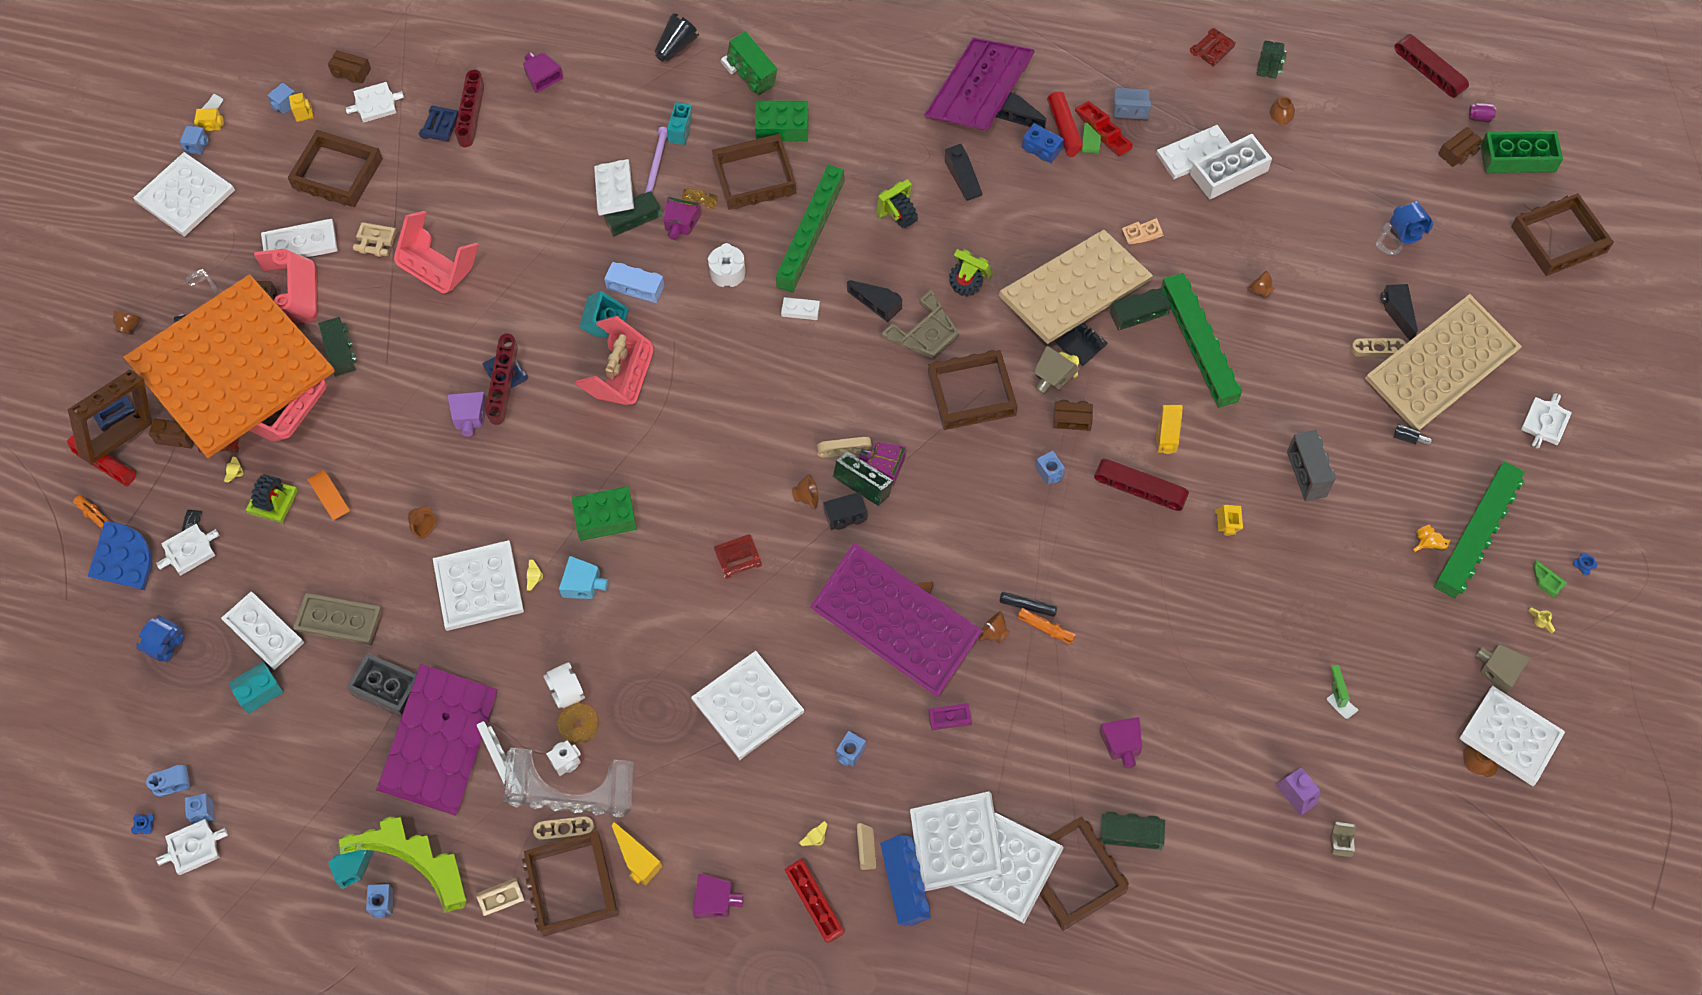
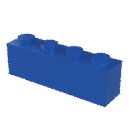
M898 835L880 843L898 925L913 926L931 919L930 907L924 891L925 885L921 878L920 864L917 860L915 843L912 837Z

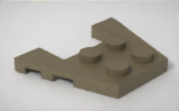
M930 290L919 299V304L930 312L924 320L908 334L892 323L881 333V337L934 359L959 336V332L949 316L945 314L942 305L935 298L934 292Z

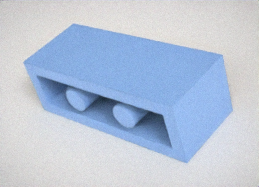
M612 262L604 279L606 288L653 303L658 302L665 286L663 276L658 273H650L641 268H633L623 263Z

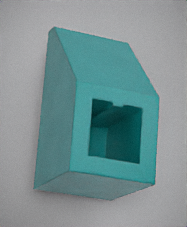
M675 102L667 127L668 141L670 143L686 145L690 132L692 105Z
M358 850L341 855L337 854L332 860L328 861L336 884L341 889L362 880L373 851Z

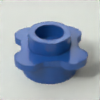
M1582 553L1578 560L1573 561V565L1578 567L1584 575H1589L1590 571L1598 566L1594 557L1587 553Z
M136 814L133 817L134 826L131 828V832L133 834L151 833L154 816L152 814H147L146 816Z

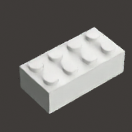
M1250 134L1194 161L1190 175L1210 200L1268 172L1272 158L1254 135Z

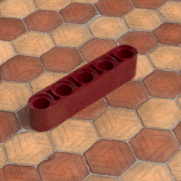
M1412 34L1406 35L1394 45L1395 51L1399 56L1450 97H1457L1469 87L1468 80Z
M475 69L468 71L466 74L455 127L458 144L464 148L470 147L474 142L484 91L482 75L480 71Z
M509 333L501 335L498 340L485 409L489 421L494 425L501 424L505 419L518 351L516 340ZM508 342L512 343L509 347L504 346ZM505 359H508V360H509L508 363H506V364H501V362H502L503 360H505ZM500 377H506L504 381H498ZM497 394H503L499 399L494 398ZM499 411L497 416H491L493 412Z
M1101 459L1094 475L1095 480L1102 484L1175 511L1183 510L1189 495V491L1182 486L1109 459Z

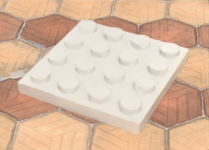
M184 152L133 199L185 237L232 194L235 189L230 183Z
M509 540L433 558L446 631L524 612Z
M754 651L691 697L695 705L739 760L804 713L802 706L757 651Z
M1492 686L1459 739L1534 786L1565 731Z
M989 791L910 809L915 851L920 864L921 878L925 885L924 891L1004 875L992 794Z
M994 812L1004 875L953 885V887L1024 924L1064 847Z

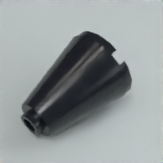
M676 13L670 16L655 49V56L662 62H668L699 36V33H695L697 29L684 17L679 19Z

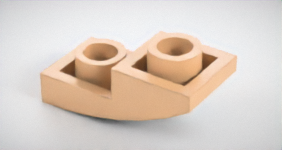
M1157 218L1141 225L1139 222L1122 228L1128 244L1142 243L1164 236Z

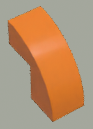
M325 470L307 479L333 521L350 511Z

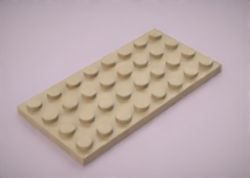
M1102 230L1000 290L998 296L1048 344L1152 280L1153 275L1109 233Z
M1469 294L1371 371L1365 379L1412 429L1420 431L1514 355L1522 346Z

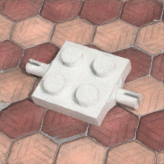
M387 82L353 91L356 105L346 107V111L348 114L358 111L363 123L395 114V100L404 98L402 91L392 94Z
M1554 393L1551 401H1544L1537 397L1533 400L1521 430L1535 436L1532 446L1535 448H1540L1542 440L1558 445L1572 413L1558 405L1561 398L1560 394L1557 397V393Z
M195 524L161 543L165 549L166 558L156 562L160 570L171 564L181 576L216 556L211 549L210 541L220 535L216 529L205 535L201 532L198 525Z
M204 819L165 836L168 844V853L156 857L157 863L161 866L172 861L177 874L182 875L220 858L216 841L228 836L227 830L223 828L213 833L208 821Z

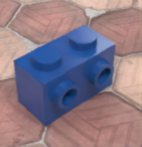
M1034 123L1023 136L1022 148L1028 153H1032L1040 159L1052 163L1062 151L1064 139Z

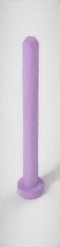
M659 127L657 132L659 139L644 195L646 201L651 199L665 140L668 137L666 127Z

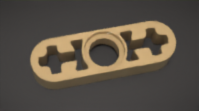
M1399 338L1356 339L1352 344L1351 353L1359 358L1390 357L1398 351L1394 346L1401 349L1406 343ZM1374 345H1381L1384 350L1377 351L1374 349Z
M869 437L824 441L817 444L818 456L822 458L860 454L862 448L869 451L872 450V443Z
M586 816L542 821L535 825L533 833L540 842L561 841L594 832L595 825L592 819ZM575 823L576 827H583V823H587L590 827H587L585 832L582 828H576L577 833H574L573 824ZM561 825H569L570 831L567 834L562 835L559 833ZM552 826H554V831H555V833H556V835H554V836H553V833H552V830H553ZM544 827L547 831H551L546 832L545 836H542L540 833H538L541 832L542 828Z

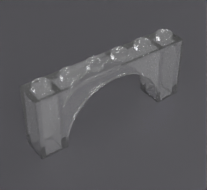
M511 747L506 759L503 802H507L511 806L526 804L530 805L531 808H542L545 806L551 807L552 810L556 811L571 809L575 813L592 811V814L595 815L610 813L614 817H623L631 810L634 762L613 759L608 765L606 778L600 787L586 794L570 795L554 790L540 778L534 767L532 750Z

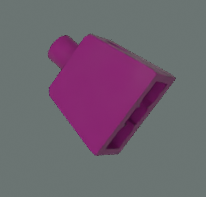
M532 52L526 54V62L523 63V66L535 93L563 79L561 67L545 53H540L537 56Z
M1136 717L1101 724L1099 732L1111 759L1122 758L1124 768L1136 766L1134 756L1140 755L1142 751L1140 718Z
M699 873L693 916L696 919L728 917L730 906L742 908L743 895L732 893L733 887L731 882Z

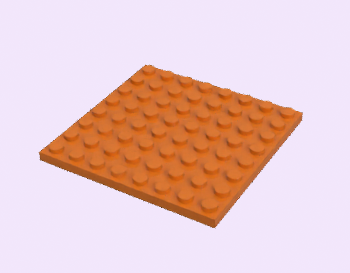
M250 274L123 357L134 372L144 379L145 385L207 459L335 372L331 364Z

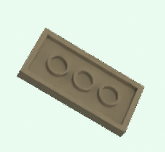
M305 593L293 629L295 632L371 645L382 608L375 605Z

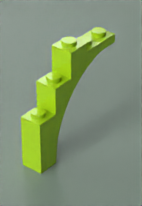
M401 817L383 819L379 822V830L377 831L370 829L360 835L348 834L339 839L338 849L340 855L358 850H372L393 855L414 866L435 889L443 913L465 908L466 898L455 855L444 853L433 859L428 836L415 835L406 840Z

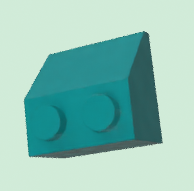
M599 291L587 297L579 328L592 336L608 338L609 333L596 325L597 322L618 316L625 322L629 308L604 292Z
M264 661L229 682L231 691L247 714L252 713L283 693L282 688Z

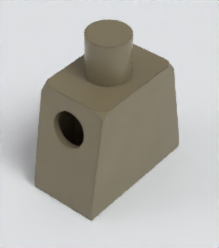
M1047 346L1034 371L1041 378L1035 388L1045 394L1050 385L1060 390L1080 368Z
M1498 645L1493 653L1481 647L1475 656L1486 663L1480 671L1481 674L1505 694L1512 688L1530 660L1529 657L1502 645Z

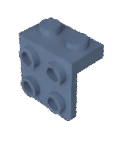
M1115 89V118L1148 120L1151 109L1148 90Z

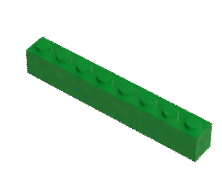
M827 165L776 274L777 288L794 293L845 182L844 169Z
M1184 273L1163 278L1161 290L1217 408L1239 402L1242 394L1241 385L1237 384L1234 371L1228 366L1226 354L1222 353L1218 338L1214 337L1212 325L1206 320L1205 311L1198 303L1197 294L1193 293L1190 280L1186 278Z
M1503 461L1433 588L1454 599L1459 593L1463 595L1468 586L1465 583L1467 578L1471 579L1477 570L1474 568L1475 563L1480 564L1485 555L1482 553V550L1484 548L1488 549L1493 540L1490 538L1491 534H1496L1501 525L1498 523L1499 519H1504L1509 511L1506 508L1507 504L1513 503L1517 496L1514 493L1515 490H1520L1525 481L1522 479L1525 471Z

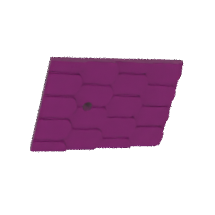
M973 37L924 116L936 121L939 120L949 124L987 131L998 111L1000 112L1009 93L1015 87L1022 72L1028 66L1035 53L1034 49Z
M420 664L376 791L456 816L482 739L477 724L483 721L487 724L498 689Z

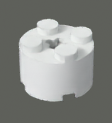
M727 243L711 252L708 257V264L712 281L720 287H734L740 284L745 277L746 271L743 253L738 248Z
M569 662L546 672L547 674L543 676L550 691L553 689L555 691L552 693V697L558 708L562 707L563 709L585 699L582 688L575 673L572 672Z

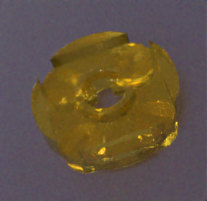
M692 188L684 189L682 194L683 200L705 204V207L715 209L718 200L716 195L710 193L708 196L704 191Z
M577 702L566 707L561 712L557 726L563 739L568 740L569 743H586L597 734L599 721L596 712L590 706ZM576 720H582L583 726H577L575 728L574 722Z

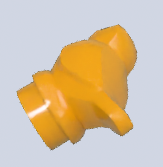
M1429 524L1416 531L1420 542L1413 551L1415 553L1420 549L1446 550L1451 540L1444 539Z

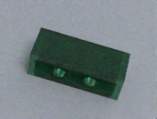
M651 191L633 198L634 209L603 215L613 237L662 217L660 206Z
M1163 288L1151 289L1146 293L1135 294L1130 298L1115 301L1111 304L1110 315L1119 331L1169 315L1171 304Z
M340 317L318 323L328 362L335 370L334 376L356 371L355 363H357V358L350 349L353 348L351 338H347L346 335L349 333L346 322L342 323Z
M846 452L836 461L833 478L855 492H860L864 498L877 506L889 497L893 484L892 479L849 452Z
M1106 812L1100 818L1099 839L1105 845L1162 850L1165 843V820L1160 819L1158 816L1142 818L1137 814L1122 816L1116 812Z

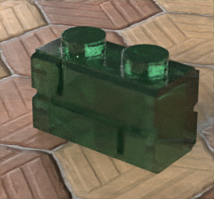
M1264 41L1257 65V76H1267L1268 78L1275 79L1278 72H1282L1284 62L1281 61H1285L1287 51L1284 50V43Z

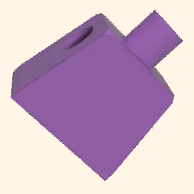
M484 392L448 395L455 428L462 429L463 436H472L473 428L483 426L487 403Z
M1302 768L1297 769L1276 783V786L1301 816L1318 804L1320 790Z

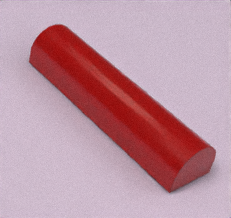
M1053 92L1048 96L1047 101L1060 137L1064 139L1063 145L1066 154L1069 157H1074L1082 149L1083 144L1064 92Z
M73 435L67 440V444L71 452L79 456ZM109 454L92 464L127 487L136 477L134 470Z
M801 858L785 868L787 876L825 942L830 943L841 937L845 931L804 860Z

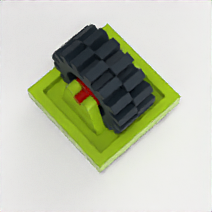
M908 179L896 183L890 190L881 192L878 196L876 214L879 218L890 214L895 222H898L899 226L901 225V228H907L918 220V214L915 212L916 208H914V204L909 199L912 184Z
M957 249L954 254L957 264L955 268L952 267V273H949V282L953 290L959 295H965L966 297L968 294H971L972 296L975 291H979V287H982L983 277L990 280L993 272L986 259L982 257L977 259L972 256L971 252L965 249L963 251Z
M263 474L257 479V483L254 484L255 489H252L253 495L246 508V512L283 524L298 493L297 487L283 484L280 478Z

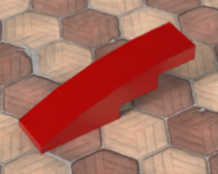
M1090 101L1075 108V112L1083 122L1088 123L1101 136V141L1118 156L1133 148L1132 142L1121 134V129L1110 122V116Z

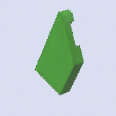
M1085 123L1081 152L1099 154L1101 136L1088 123Z
M1536 560L1533 568L1537 586L1555 598L1567 582Z
M1335 665L1331 667L1335 681L1332 682V691L1337 706L1342 708L1346 707L1350 698L1340 667Z

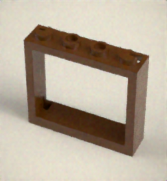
M316 130L289 174L288 180L291 187L299 192L303 191L312 196H319L328 201L338 202L344 206L355 207L383 158L379 148ZM320 147L366 160L348 192L302 178Z
M780 134L712 150L714 165L728 210L796 194V182ZM775 151L778 152L787 180L786 183L730 195L721 164Z
M1579 193L1569 197L1567 195L1556 202L1551 201L1543 207H1536L1530 212L1521 213L1515 218L1511 226L1545 276L1605 254L1614 243ZM1571 209L1595 243L1550 259L1527 226Z
M990 350L986 353L970 354L961 358L954 357L950 360L935 361L928 364V375L944 430L1017 415L1018 406L1001 350ZM997 363L1008 402L948 414L937 375Z
M131 369L68 409L78 455L91 465L152 424L144 379ZM129 392H132L135 412L91 440L87 420Z
M1082 817L1046 838L1056 842L1079 828L1117 887L1070 916H1067L1048 884L1045 883L1039 895L1062 931L1126 894L1129 888L1126 877L1123 874H1119L1116 869L1117 864L1111 856L1108 857L1104 851L1105 846L1099 838L1096 839L1092 833L1093 828L1088 821H1084Z
M598 831L524 851L525 858L522 859L524 871L528 870L529 878H526L528 890H532L533 898H530L533 911L536 910L538 917L534 921L537 931H541L544 937L618 916ZM592 845L607 909L548 925L535 861Z

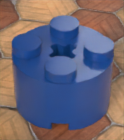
M1414 201L1404 207H1397L1393 211L1394 215L1389 224L1398 238L1405 244L1419 241L1422 239L1421 235L1425 232L1428 234L1433 227L1431 217L1418 201Z
M157 615L156 620L150 619L139 635L142 640L140 644L137 643V649L158 661L168 662L173 656L172 651L177 645L180 646L185 639V635L182 634V627Z

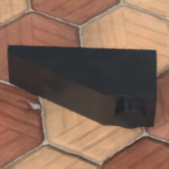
M1011 92L1000 112L998 111L996 118L1031 127L1035 123L1044 129L1046 128L1047 118L1022 97Z
M962 144L945 149V164L965 200L969 201L982 196L983 193L974 169Z
M853 280L847 282V292L886 322H889L902 309L901 296L888 288Z
M1408 284L1386 285L1380 296L1381 303H1384L1385 311L1411 341L1416 336L1418 328Z

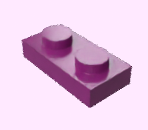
M969 703L928 709L931 730L972 725Z

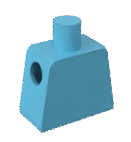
M569 556L559 591L563 598L592 599L596 589L607 590L609 580L600 578V571L597 566Z

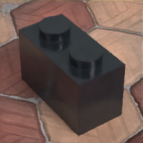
M860 492L823 502L824 513L830 530H840L847 525H857L867 520V509Z

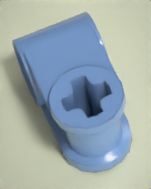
M176 765L169 769L152 773L148 776L146 785L158 797L187 790L190 788L187 766Z

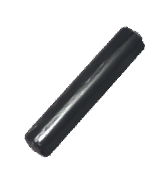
M1002 592L999 601L1003 604L1025 608L1026 610L1053 617L1057 613V606L1007 592Z

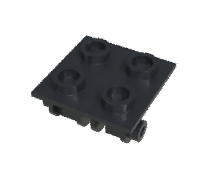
M1081 323L1068 331L1056 344L1069 355L1077 356L1079 363L1084 366L1108 342L1095 333L1091 327Z

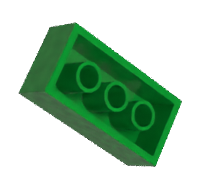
M1557 131L1486 132L1480 144L1486 173L1557 172L1563 161Z

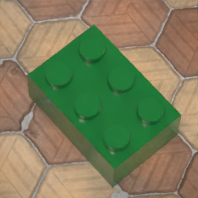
M744 31L730 40L727 61L730 66L736 68L740 78L748 83L750 90L759 96L773 87L777 68L751 36Z
M756 101V139L780 134L782 142H808V101Z
M629 486L571 497L576 529L580 541L637 530Z

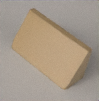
M858 823L857 836L860 869H875L876 857L873 828Z
M517 878L477 893V899L484 916L524 901Z

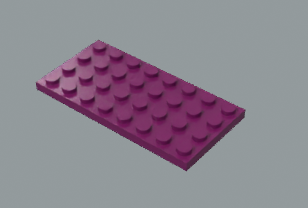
M855 542L810 606L811 609L936 697L941 695L983 633L982 629Z

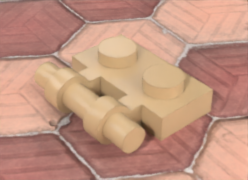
M362 222L356 235L357 240L361 241V244H354L353 250L359 251L361 254H375L378 257L389 256L390 250L384 249V246L392 247L397 234L396 228ZM369 243H373V244H377V245H376V247H372V246H369Z
M620 334L618 340H615L614 350L608 357V365L605 371L606 378L614 380L615 375H619L621 360L626 358L628 352L625 343L626 336Z

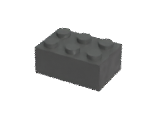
M1317 430L1294 434L1287 454L1304 501L1327 497L1336 480L1334 470L1330 468L1328 454L1324 452L1322 437L1318 435Z
M367 653L349 682L347 689L352 696L398 717H402L416 674Z

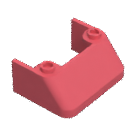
M421 211L406 215L394 255L396 264L440 293L451 292L471 271L479 244L473 243L459 247L453 262L430 248L431 236L428 231L423 229L427 212Z
M287 249L254 252V256L262 271L287 268L288 294L278 295L273 301L294 324L314 321L317 318L318 310L317 269L313 260Z
M618 316L598 321L596 325L609 333L607 344L612 352L614 350V342L618 340L619 335L623 334L626 336L625 343L628 349L626 358L621 360L620 373L615 375L614 380L607 379L605 383L597 376L577 380L575 384L596 399L622 405L634 404L638 399L654 352L653 344Z
M322 380L290 402L274 424L267 426L259 423L249 431L272 442L289 438L326 390L327 384L325 380Z

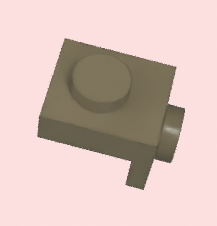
M1334 823L1330 836L1332 855L1354 857L1355 824Z

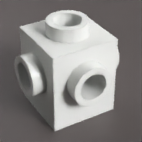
M568 740L564 743L556 744L553 750L546 753L559 776L566 772L574 771L581 763L578 758L581 755L575 744L571 746Z

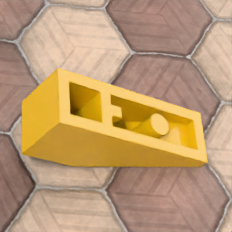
M1163 405L1156 429L1157 453L1171 454L1177 452L1183 405Z
M614 822L612 828L631 873L629 877L637 884L641 882L646 886L662 868L661 862Z

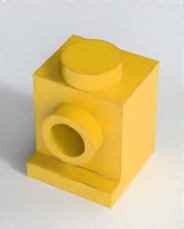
M303 93L289 95L291 110L297 122L314 118L312 105L308 99H305Z
M217 108L196 109L194 124L203 128L204 131L221 130V126L224 125V119Z
M1223 505L1215 510L1218 531L1224 532L1226 536H1232L1243 529L1241 506Z

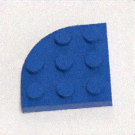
M105 521L88 577L145 590L152 568V552L145 537L131 527Z

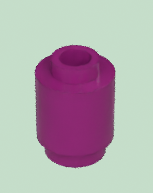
M1475 103L1470 106L1469 118L1473 120L1491 122L1492 118L1496 116V108H1494L1493 104Z

